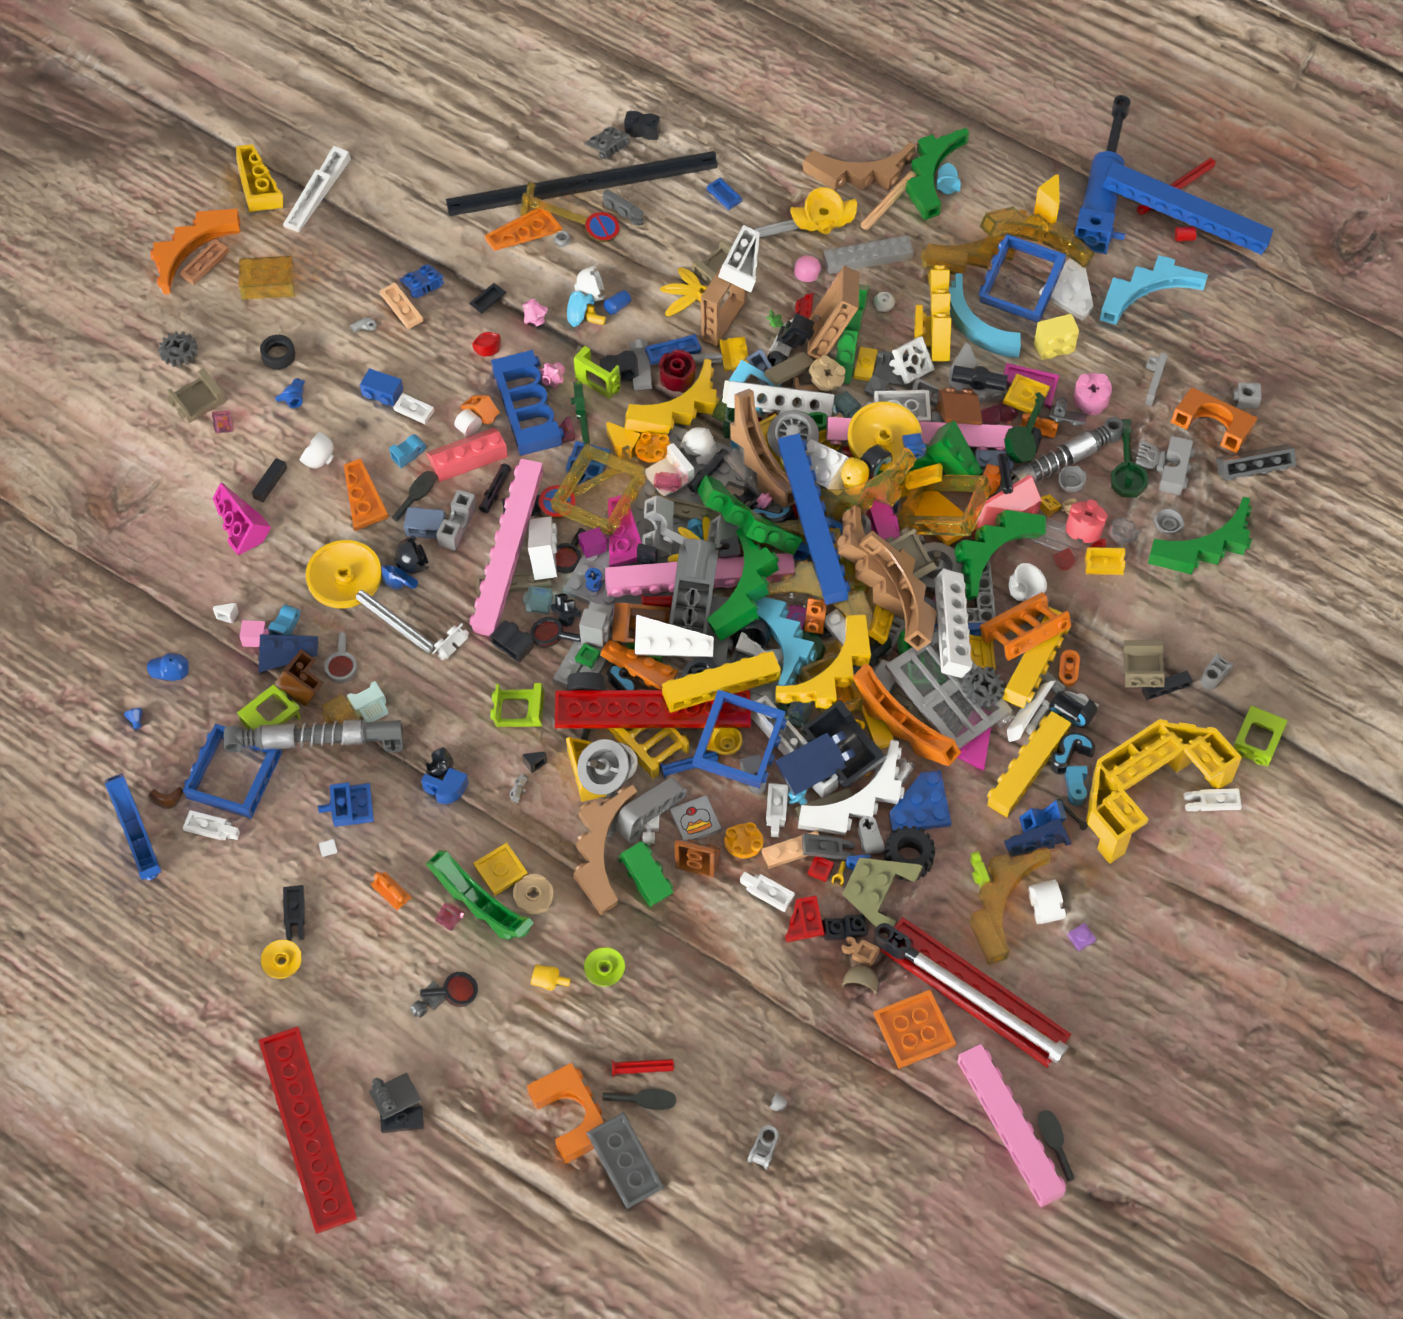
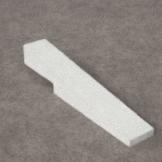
M333 146L320 170H315L285 220L284 227L300 232L351 160L348 151Z

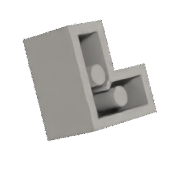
M590 602L589 608L584 609L579 624L581 644L586 643L603 649L605 642H608L611 632L609 629L610 626H613V607Z

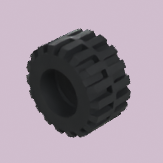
M903 826V830L897 828L895 833L892 832L886 840L884 861L923 866L917 879L919 880L920 875L925 877L927 871L930 872L935 856L933 839L930 840L931 836L929 833L924 834L922 828L920 830H917L916 826H912V828ZM903 848H913L920 853V856L916 859H906L899 854V851ZM898 875V879L903 880L904 877Z

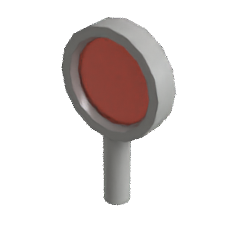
M343 632L339 633L338 652L331 654L324 664L327 677L336 683L350 681L356 675L358 669L354 656L346 652V633Z

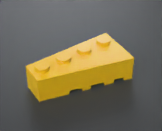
M254 145L236 146V160L248 211L254 212L283 208V194L277 188L275 180L271 178L269 170L264 166Z

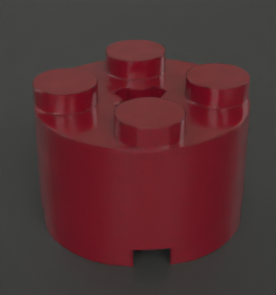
M677 349L669 354L667 352L661 357L659 362L661 385L668 390L684 393L694 384L696 377L695 361L690 353Z

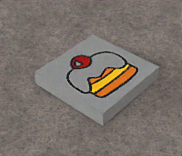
M707 795L670 809L681 838L684 840L692 839L697 841L722 831Z

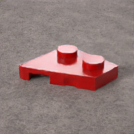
M817 895L796 900L789 929L785 935L786 943L824 935Z

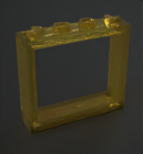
M585 444L552 498V510L592 528L600 527L602 532L612 535L615 529L620 527L623 516L629 512L631 502L636 500L639 493L638 490L641 486L645 485V479L647 478L645 467ZM592 459L633 475L608 519L566 503Z
M942 475V481L911 489L897 518L900 531L909 526V529L915 528L918 535L971 536L991 491L987 476ZM925 491L974 492L963 517L914 516Z

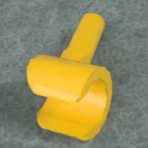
M841 862L838 873L832 877V885H834L836 879L841 880L840 887L844 885L843 872L846 862Z

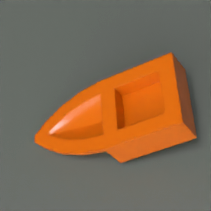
M987 463L981 483V492L984 498L993 495L1000 487L1002 481L999 466Z

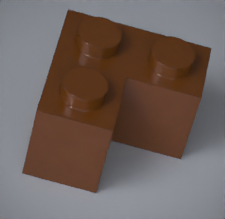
M300 649L274 684L306 707L324 682L308 672L316 659Z

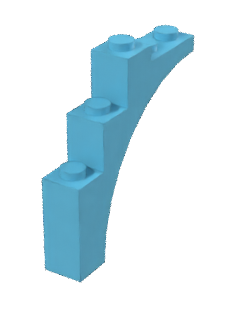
M1158 255L1153 271L1136 266L1130 282L1113 277L1102 307L1100 320L1117 325L1121 315L1129 305L1138 298L1157 290L1175 287L1204 290L1208 274L1174 265L1175 259Z
M763 597L756 601L759 608L756 611L759 619H762L767 624L770 635L774 637L784 656L783 671L778 685H796L797 676L801 675L803 667L810 668L812 662L816 661L818 652L815 649L814 642L802 639L803 630L801 629L800 622L786 619L789 613L786 602Z

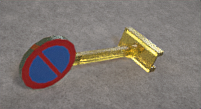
M528 182L527 192H524L522 197L520 216L528 213L531 207L540 208L584 224L586 233L595 241L610 242L618 235L620 226L617 219L611 214L596 212L589 217H585L543 202L541 199L534 197L535 184Z
M627 445L622 448V461L573 489L563 485L547 487L539 497L541 512L547 517L552 516V519L567 517L575 508V497L625 471L631 480L637 478L638 458L636 456L630 457V447Z

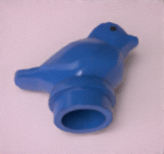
M294 379L292 384L288 385L280 395L275 397V400L277 402L286 401L291 408L301 406L305 380Z

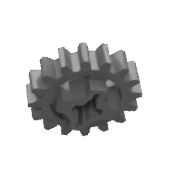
M175 331V335L169 333L168 338H162L163 342L159 343L160 348H158L161 360H164L166 365L171 363L172 367L176 364L181 367L182 363L189 365L188 360L194 361L193 356L198 355L196 340L191 337L190 333L185 335L184 331L181 334Z
M978 666L976 670L972 668L965 675V680L962 682L965 688L962 692L968 693L966 699L971 698L972 705L977 702L979 708L983 704H985L986 708H989L991 704L996 705L998 700L1000 701L1003 697L1002 694L1005 688L1002 686L1004 681H999L1001 675H995V669L990 672L988 671V666L983 670Z

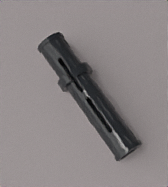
M722 448L702 470L696 473L695 478L687 484L688 489L696 493L705 475L711 477L730 457V453Z
M500 465L489 489L484 492V498L478 507L481 512L489 513L491 506L497 501L498 493L511 472L509 465Z

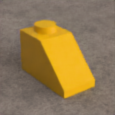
M607 422V436L615 455L632 461L636 454L635 445L641 438V434Z

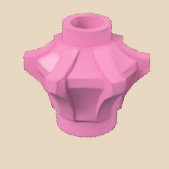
M535 298L522 305L525 313V324L532 323L535 326H539L545 322L544 317L548 308L536 302Z
M545 363L544 369H539L542 376L541 381L544 385H550L553 389H557L558 384L564 382L565 367L561 363Z

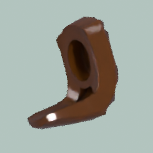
M178 787L168 795L153 789L148 794V798L153 804L164 809H170L178 803L183 794V789Z

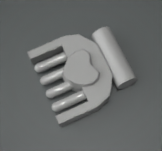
M1141 440L1139 443V447L1142 448L1139 449L1141 453H1138L1139 456L1135 463L1147 469H1153L1157 466L1156 470L1162 472L1167 453L1164 451L1159 452L1157 447Z

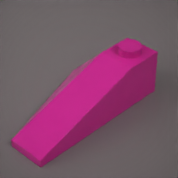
M220 483L213 496V501L218 515L223 518L224 524L222 526L228 532L229 537L227 540L229 545L237 555H241L263 543L271 526L263 516L224 483Z

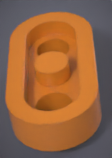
M1066 650L1060 657L1058 680L1066 687L1075 685L1078 679L1080 656L1074 650Z

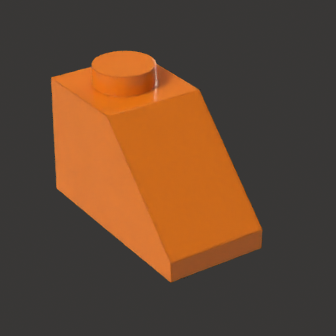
M473 395L460 405L462 410L470 409L480 417L482 424L494 422L496 416L500 413L489 395Z

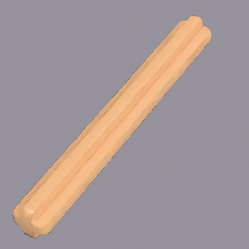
M909 171L861 222L862 229L868 230L906 190L907 180L916 177V173Z

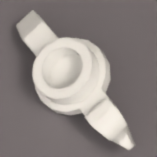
M1064 692L1084 706L1089 701L1084 694Z

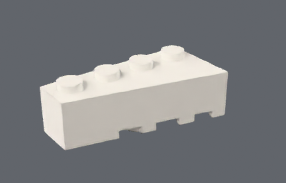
M636 615V655L713 658L714 637Z

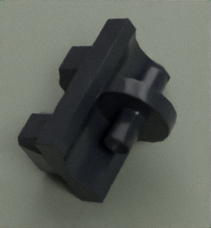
M566 593L555 595V604H551V610L558 615V621L562 626H571L575 620L574 616L581 617V611L575 607V600L568 599Z

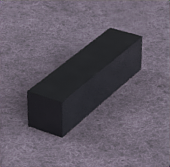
M275 458L253 489L252 495L254 499L261 502L266 500L287 470L285 461Z
M1188 671L1166 677L1164 687H1143L1142 692L1146 700H1150L1191 686L1192 678Z

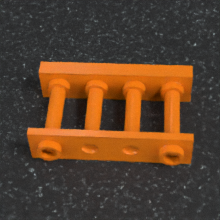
M1041 592L981 624L982 641L987 644L994 639L998 640L1004 645L1006 660L1010 661L1071 627L1070 614L1067 610L1059 615L1048 608L1047 595ZM1044 614L1050 620L1040 623L1035 617ZM1026 622L1034 627L1027 632L1019 627ZM1013 631L1018 637L1010 641L1004 634Z

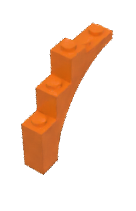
M238 209L196 212V219H193V226L175 227L172 241L153 242L151 259L155 260L156 267L158 268L160 277H157L158 287H161L163 294L171 293V285L176 271L193 251L213 239L240 233Z
M864 664L853 676L864 698L862 704L868 716L884 721L892 736L909 741L917 756L950 766L961 754L954 739L928 727L895 700L877 678L870 665Z

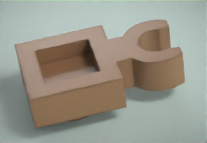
M847 937V943L851 944V946H841L845 954H852L853 960L869 967L872 966L880 953V947L865 940H861L858 944L852 937Z

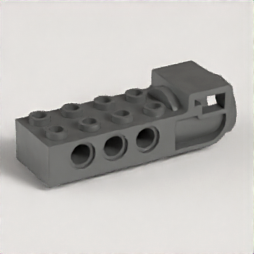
M684 539L683 545L680 544L669 618L670 625L707 635L708 621L706 618L710 614L718 558L716 543L697 539Z

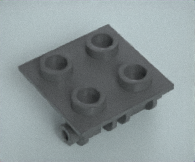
M607 127L603 132L592 136L584 144L600 151L598 154L600 159H607L628 145L629 139L627 137L630 135L616 128Z
M884 350L882 352L879 351L875 376L889 384L910 387V383L904 384L901 375H896L892 372L895 367L890 366V362L895 359L894 355ZM903 354V362L908 360L909 354ZM914 356L911 358L912 363H914ZM906 367V370L912 373L913 367Z
M1064 397L1058 398L1056 406L1051 407L1049 417L1053 418L1054 421L1063 422L1065 420L1076 426L1086 424L1087 414L1066 410L1067 400Z
M407 1073L386 1083L379 1078L372 1080V1089L369 1090V1093L383 1120L422 1101Z

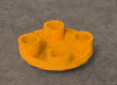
M642 433L641 438L635 445L637 457L645 462L663 460L667 455V446L671 444L669 437L665 434Z
M748 822L729 827L726 830L724 843L730 854L743 859L757 855L763 847L764 840L762 833L756 828V825Z

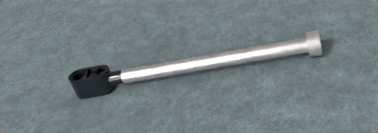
M881 923L876 927L874 941L878 947L896 959H909L1048 1052L1050 1060L1056 1064L1061 1061L1069 1046L1061 1041L1055 1043L911 947L910 939L891 925ZM885 933L889 937L882 938L879 936V934Z

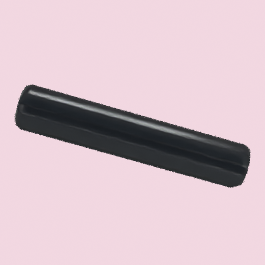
M1000 453L998 455L1002 488L1003 493L1007 495L1013 492L1008 454Z

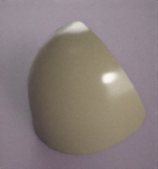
M855 966L845 974L842 987L846 983H859L871 988L874 994L877 993L878 978L870 968Z

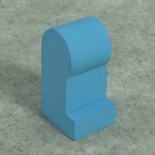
M416 434L411 435L398 446L394 444L389 447L391 459L402 468L422 454L426 449V444Z
M287 604L283 605L276 620L271 622L268 627L270 634L291 635L299 620L300 609Z
M1069 766L1065 772L1068 800L1074 806L1082 805L1087 796V789L1083 785V780H1086L1088 774L1087 766Z

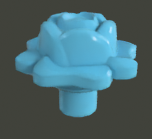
M790 790L788 803L799 802L800 805L806 804L808 802L805 798L807 790L795 796Z

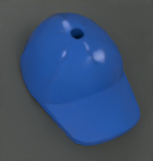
M392 565L382 566V580L388 587L394 590L401 589L403 586L412 589L417 587L418 581L404 570Z
M168 653L163 657L151 659L147 664V670L152 678L170 681L181 680L189 672V661L181 654Z

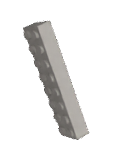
M906 235L824 250L823 258L828 274L840 272L844 265L854 270L913 259L914 251L909 236Z

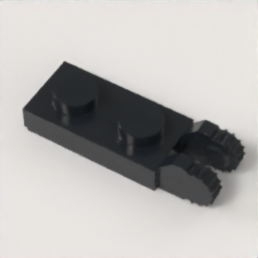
M304 886L283 887L286 939L292 941L291 926L298 925V937L300 940H304Z

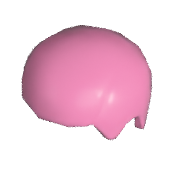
M809 255L799 257L794 267V275L803 282L817 280L821 271L819 260Z

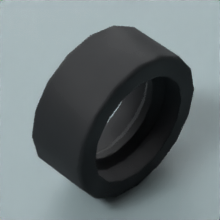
M275 334L267 337L260 345L263 363L269 368H286L295 359L294 345L287 336ZM283 346L288 348V352L282 357L272 358L267 355L268 351L273 347Z
M594 672L572 673L568 676V691L605 690V677L600 673Z

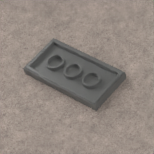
M624 1112L586 1132L626 1209L664 1189L659 1176Z

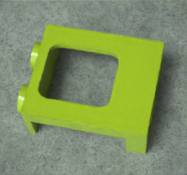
M586 346L574 357L575 379L608 399H611L614 394L616 395L620 391V369L618 365L609 373L591 362V350ZM592 372L606 382V389L588 379V374Z
M534 683V689L501 690L499 684H496V689L492 692L494 708H491L490 711L491 720H494L496 727L542 726L545 699L542 683ZM504 700H528L526 718H501Z
M273 684L238 711L237 714L240 722L250 731V728L255 730L260 725L284 724L293 716L299 720L301 718L299 714L300 708L295 701H290L287 698L288 696L281 688L278 689ZM272 695H275L287 709L272 721H266L256 708Z
M1251 705L1233 748L1241 757H1246L1259 765L1268 767L1288 720ZM1251 724L1273 732L1266 750L1263 751L1245 743V738Z

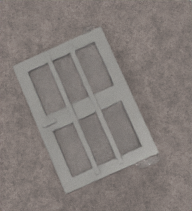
M938 626L934 628L932 641L919 651L912 647L885 666V669L934 730L954 739L959 749L996 723L1000 728H1003L1016 717L1011 707L1002 698L1000 701L998 700L996 705L991 704L989 708H986L985 704L979 708L977 702L972 705V699H966L968 693L962 692L965 688L962 685L965 675L960 678L941 673ZM972 661V668L976 670L977 666Z

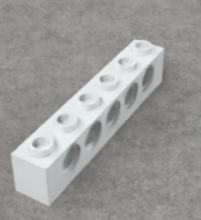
M725 380L722 402L726 403L727 407L735 408L734 394L750 388L754 391L755 408H763L762 411L773 413V409L780 410V413L797 410L808 414L822 412L827 414V416L832 415L834 394ZM763 393L764 400L759 403L757 397ZM780 395L781 402L776 405L775 398ZM794 398H798L799 403L796 407H793L792 401ZM812 400H815L816 406L815 408L811 409L810 402Z
M942 569L934 579L941 673L962 678L972 668L970 657L971 645L969 644L970 630L968 629V613L966 610L967 598H965L966 584L963 574Z

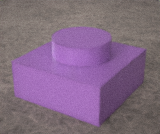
M1085 923L1067 934L1078 952L1096 942L1095 936Z

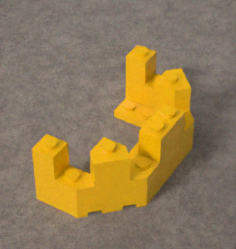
M1159 719L1097 760L1086 816L1087 824L1100 838L1097 850L1109 864L1126 853L1132 833L1147 824L1149 819L1125 791L1166 763L1178 773L1193 762L1214 789H1223L1233 781L1242 759L1241 755L1216 728H1200L1194 724L1181 722L1179 724L1168 723V720Z

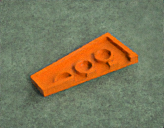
M542 205L486 234L485 240L496 251L556 234L558 231H562V227L547 208Z
M361 458L344 464L354 531L389 518Z

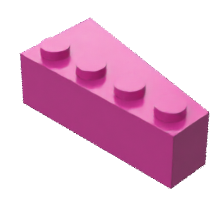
M886 485L864 490L865 510H863L870 519L871 531H874L884 540L891 536L894 539L900 535L896 515H893L891 499H887L888 490Z

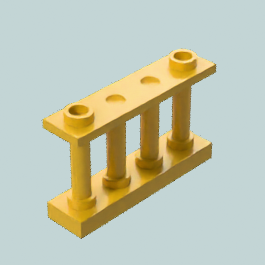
M607 728L618 742L624 743L633 749L637 755L638 763L652 779L659 775V764L681 748L686 755L689 753L690 742L685 735H681L675 728H662L660 732L643 744H638L635 741V737L646 728H633L631 731H626L624 728ZM667 735L675 742L655 758L647 754L648 749Z

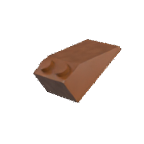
M954 387L939 389L936 410L945 422L949 423L955 420L959 424L982 425L979 398L973 392V389L963 388L962 391L955 390Z
M615 603L612 641L635 643L636 615L669 624L671 608Z
M676 839L674 843L675 869L714 878L720 859V848L712 844H700L692 839Z

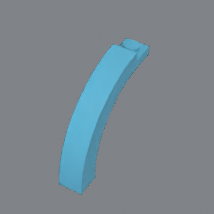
M956 273L955 280H951V287H949L950 315L956 327L967 339L982 349L1002 356L1019 358L1021 348L1020 333L996 329L977 318L969 309L964 299L963 274Z

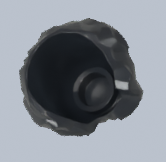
M759 618L738 630L733 636L735 648L739 636L743 632L754 643H758L763 650L768 646L771 637L767 624Z

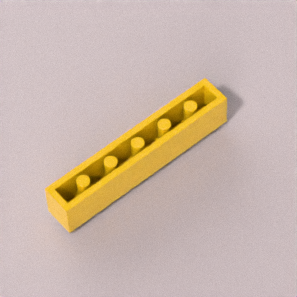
M1049 607V609L1057 615L1062 613ZM1044 616L1041 623H1044L1050 619ZM1069 629L1024 653L1006 686L1003 700L1023 709L1027 702L1031 703L1035 692H1033L1034 688H1039L1042 682L1041 675H1046L1050 666L1048 662H1053L1057 653L1055 649L1056 647H1061L1064 640L1062 636L1063 634L1067 635Z
M773 651L768 653L762 652L751 658H743L734 663H725L713 669L708 668L703 672L688 674L680 679L668 680L662 684V694L671 713L714 700L718 689L735 694L778 681L781 677V669Z
M1052 711L1048 717L1044 716L1039 723L1040 728L1031 733L1029 743L1027 745L1023 744L1018 753L1019 757L1012 759L1008 766V772L1001 774L997 782L999 784L996 788L992 787L987 795L989 798L987 806L1008 818L1052 757L1053 752L1057 750L1061 738L1070 731L1071 722Z

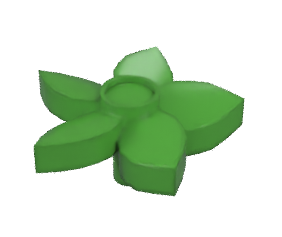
M771 309L770 315L766 318L771 321L770 325L774 328H780L784 325L781 320L782 315L778 314L775 316Z

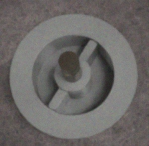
M932 542L924 544L923 547L931 561H934L937 569L919 578V580L926 585L927 591L935 593L934 579L942 569L961 573L962 564L956 563L955 550L952 547L943 543Z
M597 740L588 745L581 753L577 765V773L581 784L588 791L599 795L609 794L621 788L625 781H627L630 772L627 753L620 744L612 740Z

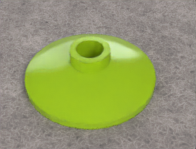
M602 947L595 949L585 960V975L595 985L611 986L617 983L624 974V959L618 951L612 948ZM604 967H607L609 969L607 972L601 971V969Z

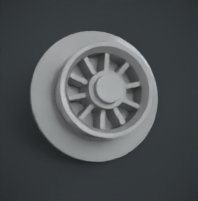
M797 410L782 412L769 425L767 434L769 446L777 456L782 458L778 438L800 433L801 439H805L806 445L810 439L818 442V427L815 421L804 412Z

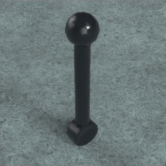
M1063 804L1064 810L1080 824V829L1086 830L1088 827L1087 822L1081 821Z

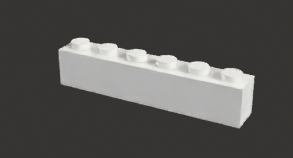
M766 695L755 701L777 709ZM751 711V718L770 739L777 719ZM787 720L785 729H781L779 733L781 741L778 749L784 756L808 743ZM834 774L812 786V788L821 798L828 796L838 789V776Z

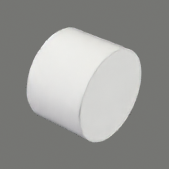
M465 409L457 416L454 425L469 437L479 430L482 419L470 409Z

